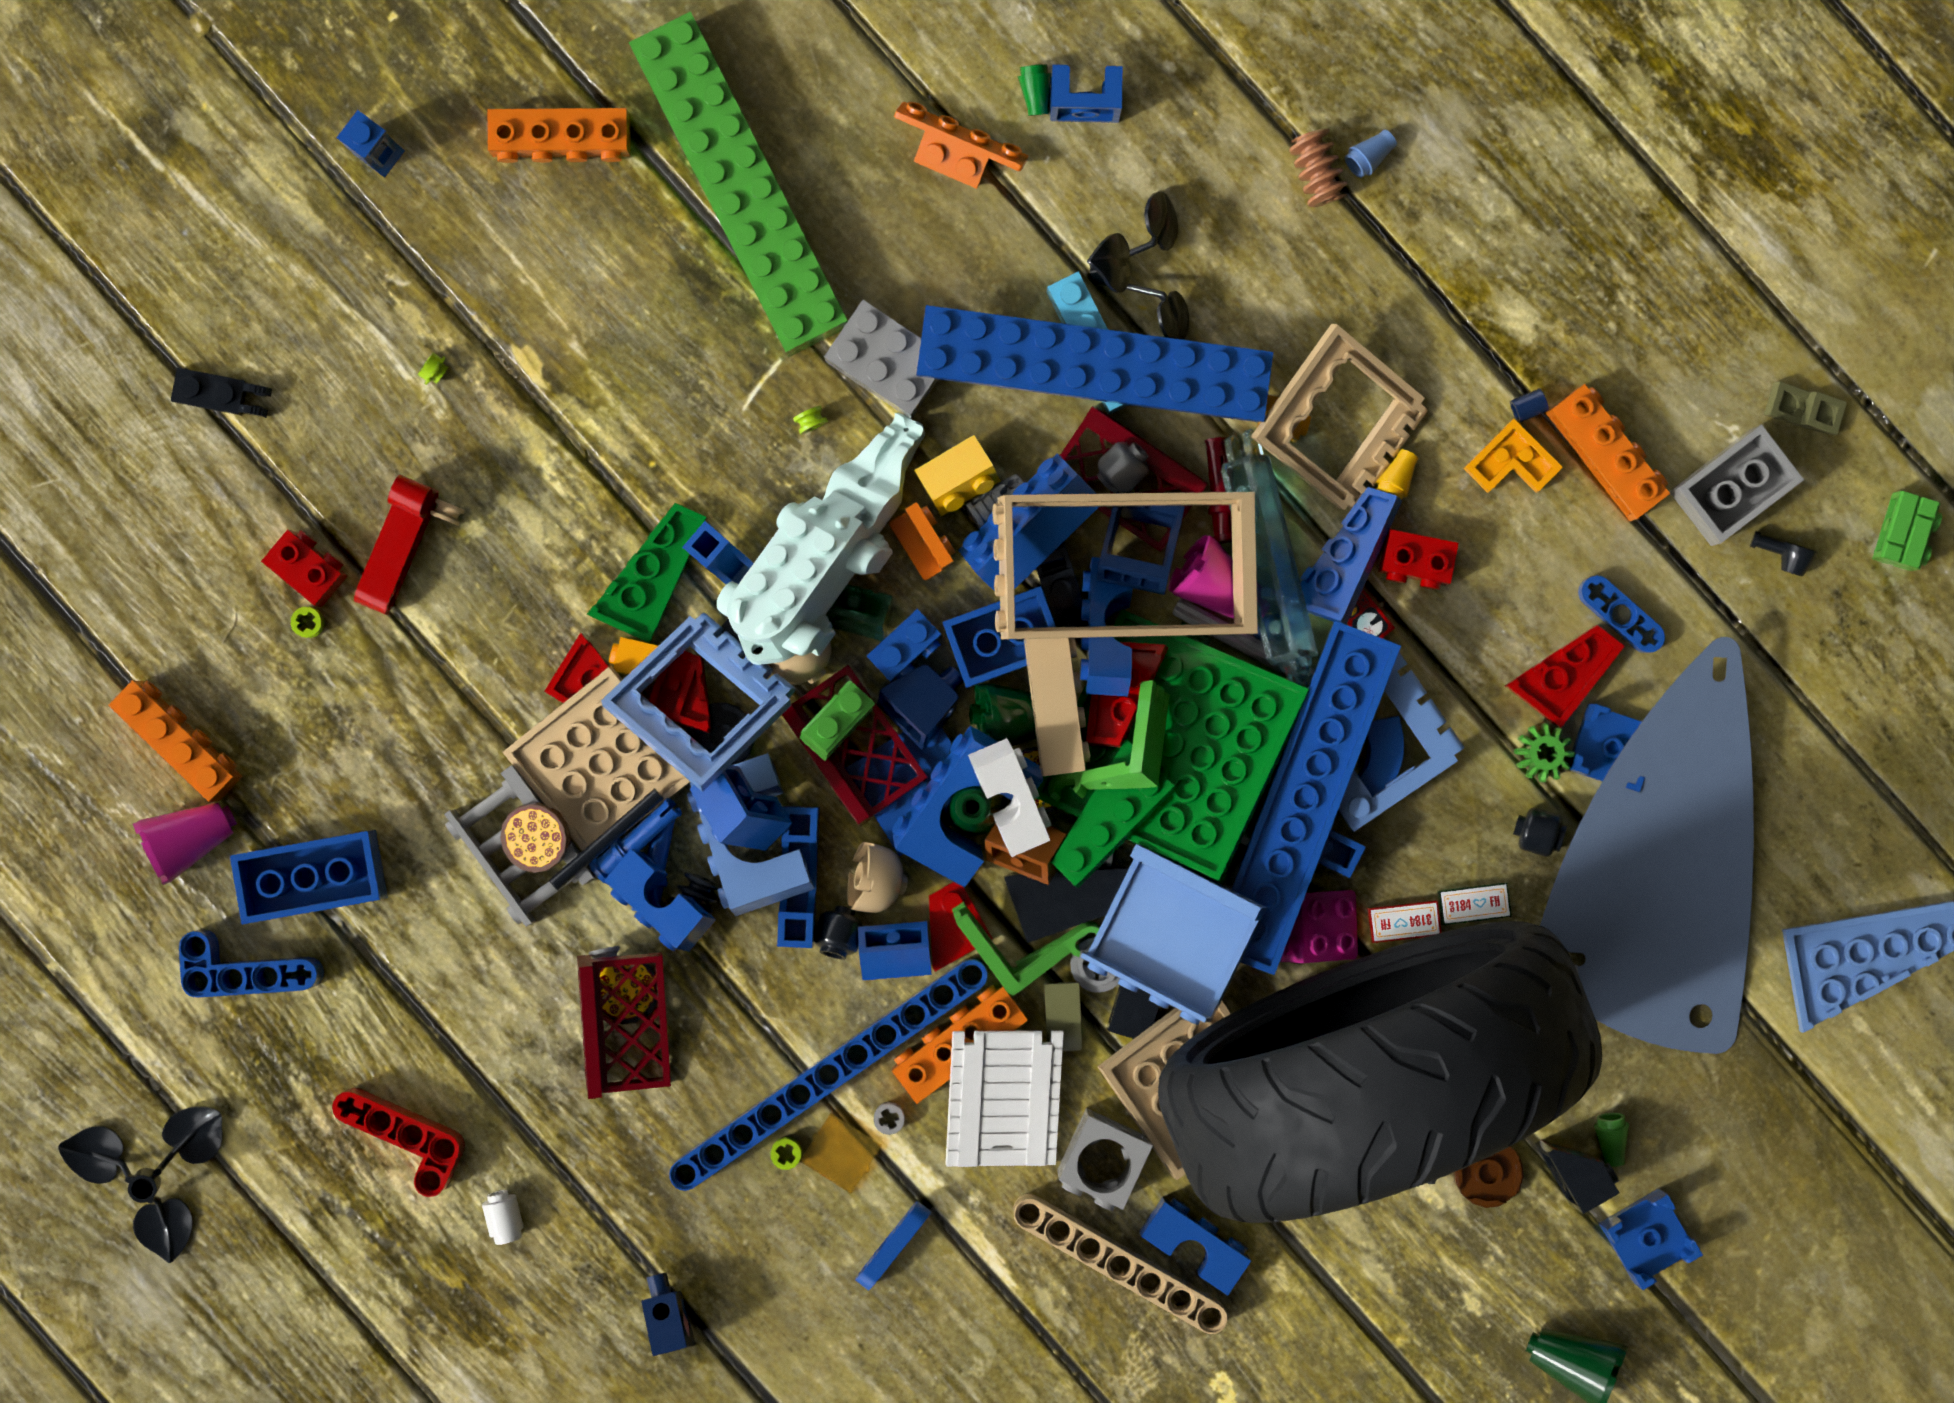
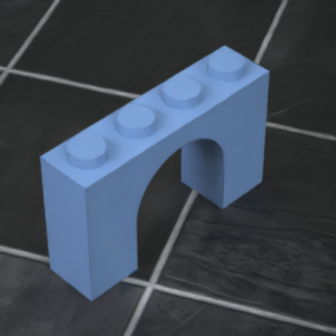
M768 753L734 765L740 767L754 793L769 796L783 794L774 762ZM688 792L687 796L693 812L699 811L694 796L691 792ZM699 811L702 823L698 824L697 828L703 844L709 843L712 855L708 856L707 859L713 876L719 875L723 887L717 889L724 909L729 908L735 916L815 889L805 858L800 850L764 862L751 863L742 861L730 853L728 844H722L714 838L710 824Z

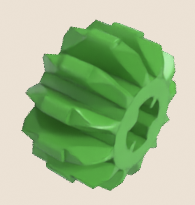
M1543 723L1540 727V733L1535 726L1528 727L1531 739L1527 736L1519 735L1518 740L1525 747L1515 748L1514 754L1524 755L1525 759L1518 761L1516 765L1518 768H1524L1529 765L1525 775L1527 778H1533L1538 772L1539 782H1546L1548 774L1554 780H1558L1561 778L1558 767L1565 771L1570 770L1571 766L1564 761V757H1574L1575 752L1565 751L1564 749L1565 746L1572 742L1570 737L1559 740L1563 732L1562 728L1556 727L1550 733L1549 724ZM1540 745L1542 747H1550L1551 754H1547L1550 757L1549 760L1538 758L1537 752L1542 751L1539 749Z

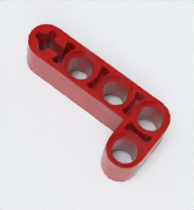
M401 474L396 477L387 499L388 504H391V508L355 591L354 602L384 615L389 614L432 516L430 512L435 509V500L439 497L438 490Z
M359 1088L348 1089L336 1096L333 1101L332 1110L334 1116L339 1121L423 1157L414 1178V1185L418 1193L425 1197H434L447 1188L465 1148L464 1138L459 1132ZM353 1098L355 1100L353 1105L359 1109L350 1113L348 1111L349 1105L345 1102ZM370 1105L372 1106V1107L368 1110V1112L363 1111L364 1109H366V1108L369 1107ZM378 1111H385L390 1116L391 1122L388 1128H383L377 1124L375 1117ZM413 1124L420 1127L423 1134L421 1141L416 1142L409 1138L407 1134L409 1125ZM441 1139H449L454 1144L455 1150L453 1155H444L440 1151L439 1142ZM427 1171H434L439 1175L441 1181L439 1187H431L425 1181Z

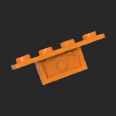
M902 102L894 115L896 119L925 131L914 162L976 189L980 185L989 159L1014 170L1021 171L1029 157L1027 154L1022 153L1020 147L1014 144H1001L990 139V135L982 130L964 128L954 118L945 115L940 117L927 112L925 106L916 102Z

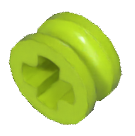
M821 405L808 409L793 418L794 422L799 423L801 426L799 429L801 435L811 432L828 422L826 417L821 416V411L823 410Z
M301 607L292 614L290 625L297 635L313 638L323 631L325 619L319 610L313 607ZM313 614L315 618L312 621L316 623L314 629L306 628L303 631L301 629L303 623L300 622L301 616L309 617Z
M792 1137L778 1139L770 1151L772 1163L782 1170L794 1168L802 1157L801 1145ZM789 1144L794 1148L792 1154L796 1158L793 1161L787 1159L786 1162H783L779 1159L781 1153L777 1148L780 1145L785 1148Z

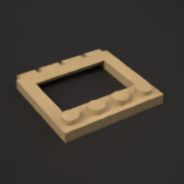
M1331 323L1266 414L1264 422H1261L1251 435V438L1339 509L1345 510L1347 506L1352 509L1367 489L1363 486L1365 481L1375 486L1378 478L1390 465L1383 456L1387 454L1391 458H1395L1410 437L1403 428L1407 426L1409 429L1415 430L1428 412V409L1421 404L1425 399L1421 394L1339 325ZM1349 360L1390 394L1394 400L1335 481L1289 442L1301 420H1305L1312 411L1313 403L1321 392H1325L1334 380L1333 375L1342 363L1345 364Z

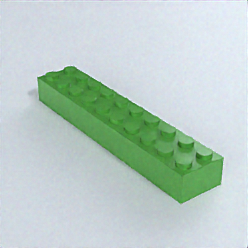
M691 11L628 42L788 358L842 331L848 320Z

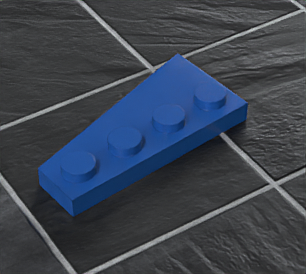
M1367 487L1341 522L1343 527L1334 539L1329 538L1321 549L1324 551L1312 568L1309 566L1300 577L1303 581L1294 593L1289 592L1283 602L1289 607L1347 625L1402 500L1396 495Z

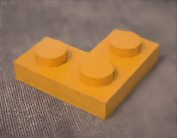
M1512 419L1463 469L1487 493L1512 469L1537 493L1563 467L1515 419Z

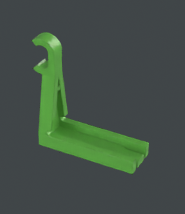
M1154 680L1142 681L1140 684L1130 764L1122 762L1081 772L1058 774L1049 783L1048 793L1050 797L1058 802L1061 798V790L1069 785H1075L1073 790L1082 799L1086 796L1087 790L1158 787L1170 695L1159 685H1156Z
M964 902L952 909L959 928L1011 997L1031 984L1069 953L1080 957L1081 951L1076 942L1088 933H1095L1097 935L1100 929L1096 922L1088 921L1082 923L1063 936L1016 961V967H1011Z

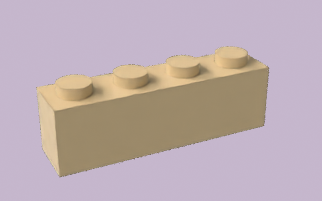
M1075 638L1024 639L1042 776L1085 771L1084 763L1090 762L1088 741L1082 742L1080 728L1086 727L1084 708L1077 707L1076 693H1081V680L1079 672H1073L1071 658H1077Z

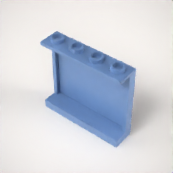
M1136 844L1130 855L1134 859L1089 951L1082 953L1081 958L1089 962L1087 967L1090 970L1106 976L1109 972L1120 978L1118 984L1133 992L1141 989L1151 994L1149 1000L1156 1005L1168 1009L1169 1005H1172L1181 1010L1180 1017L1195 1025H1199L1200 1021L1204 1023L1211 1022L1267 907L1190 868Z

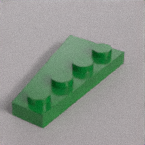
M674 503L647 537L648 539L631 557L625 568L612 581L602 597L586 615L651 644L691 556L682 547L708 518Z
M1127 739L1124 740L1110 765L1122 762L1130 764L1132 744ZM1160 772L1158 787L1095 789L1051 863L1076 888H1079L1177 788Z

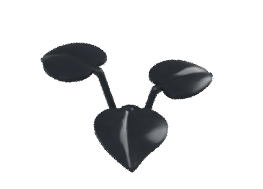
M1159 190L1149 197L1145 206V224L1149 234L1152 236L1150 241L1129 250V245L1122 234H1111L1097 246L1087 260V263L1090 265L1092 283L1097 287L1108 286L1115 293H1122L1127 289L1158 297L1161 302L1157 307V317L1164 337L1185 340L1189 327V311L1182 295L1177 291H1171L1167 296L1163 291L1129 283L1132 274L1129 257L1155 247L1157 243L1161 250L1168 251L1173 247L1177 238L1178 220L1174 206L1163 190Z
M194 1106L173 1114L164 1125L162 1138L168 1145L174 1148L155 1170L143 1168L138 1170L135 1175L131 1174L124 1160L118 1159L123 1152L124 1146L119 1135L111 1128L105 1126L88 1127L62 1141L58 1146V1150L64 1162L74 1173L88 1182L95 1184L110 1182L116 1176L117 1165L120 1166L125 1175V1182L129 1183V1196L136 1202L149 1203L138 1210L133 1220V1231L136 1238L145 1248L159 1255L167 1263L173 1262L183 1251L189 1240L193 1218L191 1210L181 1199L170 1198L162 1203L161 1198L155 1196L161 1186L160 1174L178 1152L184 1161L191 1164L205 1163L216 1155L223 1139L222 1114L220 1111L205 1106Z

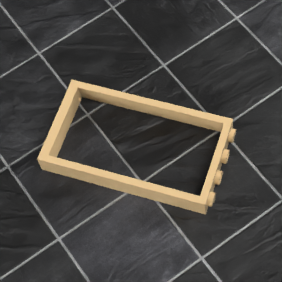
M1255 492L1003 495L998 497V503L993 505V523L998 525L999 539H995L993 545L994 559L999 561V575H995L994 591L996 596H1000V611H996L995 627L997 632H1001V639L1258 634ZM1231 505L1234 624L1015 628L1012 508Z

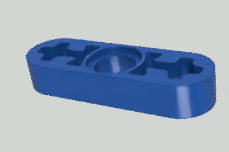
M1592 576L1582 581L1578 589L1581 602L1634 649L1641 653H1651L1662 647L1665 641V633L1662 627L1609 580L1602 576ZM1589 584L1592 586L1601 584L1600 593L1606 599H1611L1612 595H1614L1616 600L1610 602L1605 611L1601 610V607L1606 603L1598 597L1592 600L1588 597L1591 593L1588 588ZM1619 604L1628 607L1631 613L1629 621L1624 625L1616 623L1612 617L1613 609ZM1638 618H1640L1642 622L1637 626L1643 631L1653 630L1652 639L1655 641L1654 644L1647 643L1642 645L1643 636L1637 630H1632L1631 634H1629L1627 629L1633 627Z
M916 1201L856 1276L855 1281L869 1291L923 1225L931 1211L919 1201Z

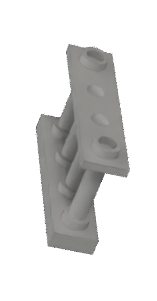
M511 765L501 772L505 781L502 782V787L462 816L459 815L456 809L449 810L444 815L449 820L445 823L449 832L456 840L462 838L509 903L506 909L512 919L517 924L523 922L525 927L536 922V919L530 912L557 893L558 890L548 881L524 900H521L510 883L527 871L521 870L513 864L501 873L490 857L491 854L502 847L501 831L483 844H480L469 828L509 798L515 799L518 797L523 804L543 803L515 767ZM571 838L565 853L566 855L563 858L566 865L581 853ZM588 864L566 885L570 882L576 883L579 881L583 886L595 879L596 876Z

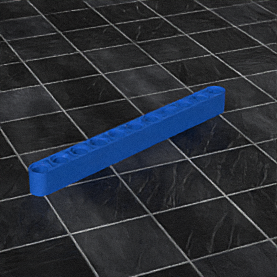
M967 958L686 1152L675 1161L670 1169L669 1179L672 1185L682 1191L695 1188L981 989L987 980L985 964L977 958ZM975 965L981 969L982 976L978 982L968 983L963 979L962 971L966 966ZM937 986H949L953 991V998L947 1003L938 1002L933 995L934 989ZM911 1005H918L923 1008L925 1017L918 1023H912L906 1018L905 1010ZM882 1025H890L896 1031V1038L889 1043L882 1042L877 1037V1029ZM853 1045H861L867 1050L868 1057L862 1062H854L848 1055V1049ZM824 1065L835 1066L839 1072V1078L833 1082L824 1081L820 1076V1068ZM800 1084L806 1086L810 1091V1098L804 1102L796 1101L791 1094V1089L794 1086ZM769 1104L776 1105L780 1108L782 1117L775 1122L768 1121L763 1115V1108ZM740 1124L749 1126L753 1132L752 1139L749 1141L739 1140L735 1136V1127ZM711 1144L719 1145L724 1151V1158L720 1161L710 1160L706 1154L707 1146ZM683 1164L692 1166L695 1170V1178L691 1181L682 1180L678 1175V1167Z

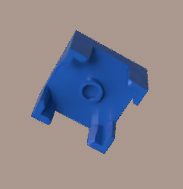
M1052 65L1050 121L1119 123L1122 110L1123 66H1107L1105 68L1102 94H1096L1093 92L1069 93L1070 67L1068 65Z
M1587 704L1572 749L1575 752V756L1568 760L1571 766L1569 771L1603 782L1611 766L1642 721L1612 712V709L1598 704ZM1638 777L1636 785L1628 782L1625 788L1640 792L1645 777Z
M1660 1189L1654 1190L1599 1223L1631 1280L1642 1290L1657 1282L1656 1278L1653 1277L1655 1274L1682 1259L1686 1263H1691L1703 1256L1694 1239L1686 1234L1675 1215L1674 1210L1676 1208L1670 1197Z

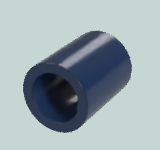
M1541 389L1534 390L1510 401L1513 415L1519 423L1549 411L1548 402Z

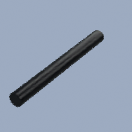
M654 788L553 876L549 882L559 891L664 799L663 796Z

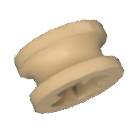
M436 498L437 508L431 510L430 515L459 526L460 521L458 517L460 514H464L465 510Z

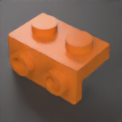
M916 502L906 508L905 513L890 521L889 525L922 579L927 581L953 565L954 561L951 555L956 552L945 535L939 538L932 526L937 524V521L929 508L925 506L921 509Z

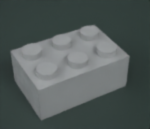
M862 300L824 356L826 363L910 419L914 417L939 380L918 377L916 375L921 338L865 300Z
M1761 424L1747 431L1669 492L1710 546H1714L1724 542L1804 479Z

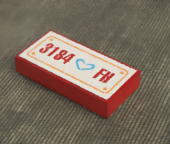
M1437 900L1367 908L1371 943L1422 938L1441 933Z

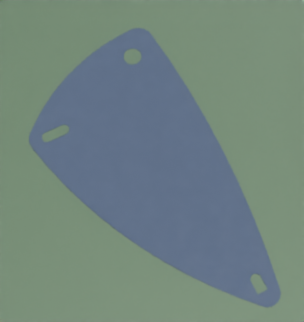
M1720 637L1712 641L1667 689L1628 740L1594 795L1575 832L1551 890L1540 926L1549 929L1555 934L1568 952L1583 953L1585 955L1586 961L1582 966H1578V974L1597 1021L1648 1043L1671 1049L1711 1054L1727 1051L1732 1047L1737 1036L1745 981L1752 903L1754 820L1751 742L1741 651L1737 642L1732 638ZM1714 657L1727 658L1726 677L1721 682L1713 679ZM1638 777H1645L1640 792L1625 788L1628 782L1636 785ZM1699 1004L1707 1005L1713 1015L1710 1024L1704 1028L1693 1026L1689 1019L1691 1009Z

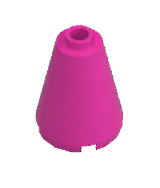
M1204 535L1183 556L1186 562L1182 569L1176 567L1169 581L1168 590L1177 597L1234 619L1233 559L1215 538H1212L1210 535ZM1258 586L1257 620L1263 615L1267 604L1264 603L1266 596Z
M219 802L142 819L133 823L136 834L139 833L143 841L141 845L158 878L160 877L161 883L165 885L172 882L233 834L231 827L237 823L228 805L221 808Z

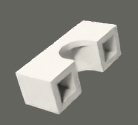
M1006 738L969 754L968 757L987 799L1000 793L1013 795L1011 803L1006 808L992 814L1011 857L1051 841L1046 831V828L1050 827L1051 823L1044 807L1037 808L1034 799L1039 797V793L1032 777L1025 779L1022 769L1028 766L1020 748L1018 747L1013 750Z

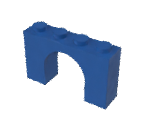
M971 725L964 735L959 734L955 738L950 748L951 753L944 762L940 761L937 763L932 771L931 780L925 789L920 788L916 792L911 802L912 807L905 816L901 815L896 820L892 828L896 850L964 888L984 862L981 845L949 828L940 818V814L945 802L955 792L967 787L981 786L968 755L998 742ZM1024 757L1028 766L1022 769L1025 779L1032 777L1036 788H1038L1043 782L1040 766ZM1000 793L1010 800L1013 798L1012 794Z

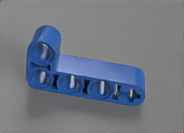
M201 929L189 932L179 942L181 985L184 992L191 997L303 991L317 986L324 977L323 965L313 957L220 963L219 942L216 935L209 930ZM196 937L202 938L205 942L206 948L202 955L195 953L192 943ZM267 967H271L277 972L278 977L274 985H270L264 980L263 974ZM233 969L238 970L242 974L243 980L240 987L233 986L229 981V974ZM301 969L311 971L312 974L307 979L303 976L289 978L290 972ZM198 971L204 973L208 979L207 987L204 990L198 988L194 981Z

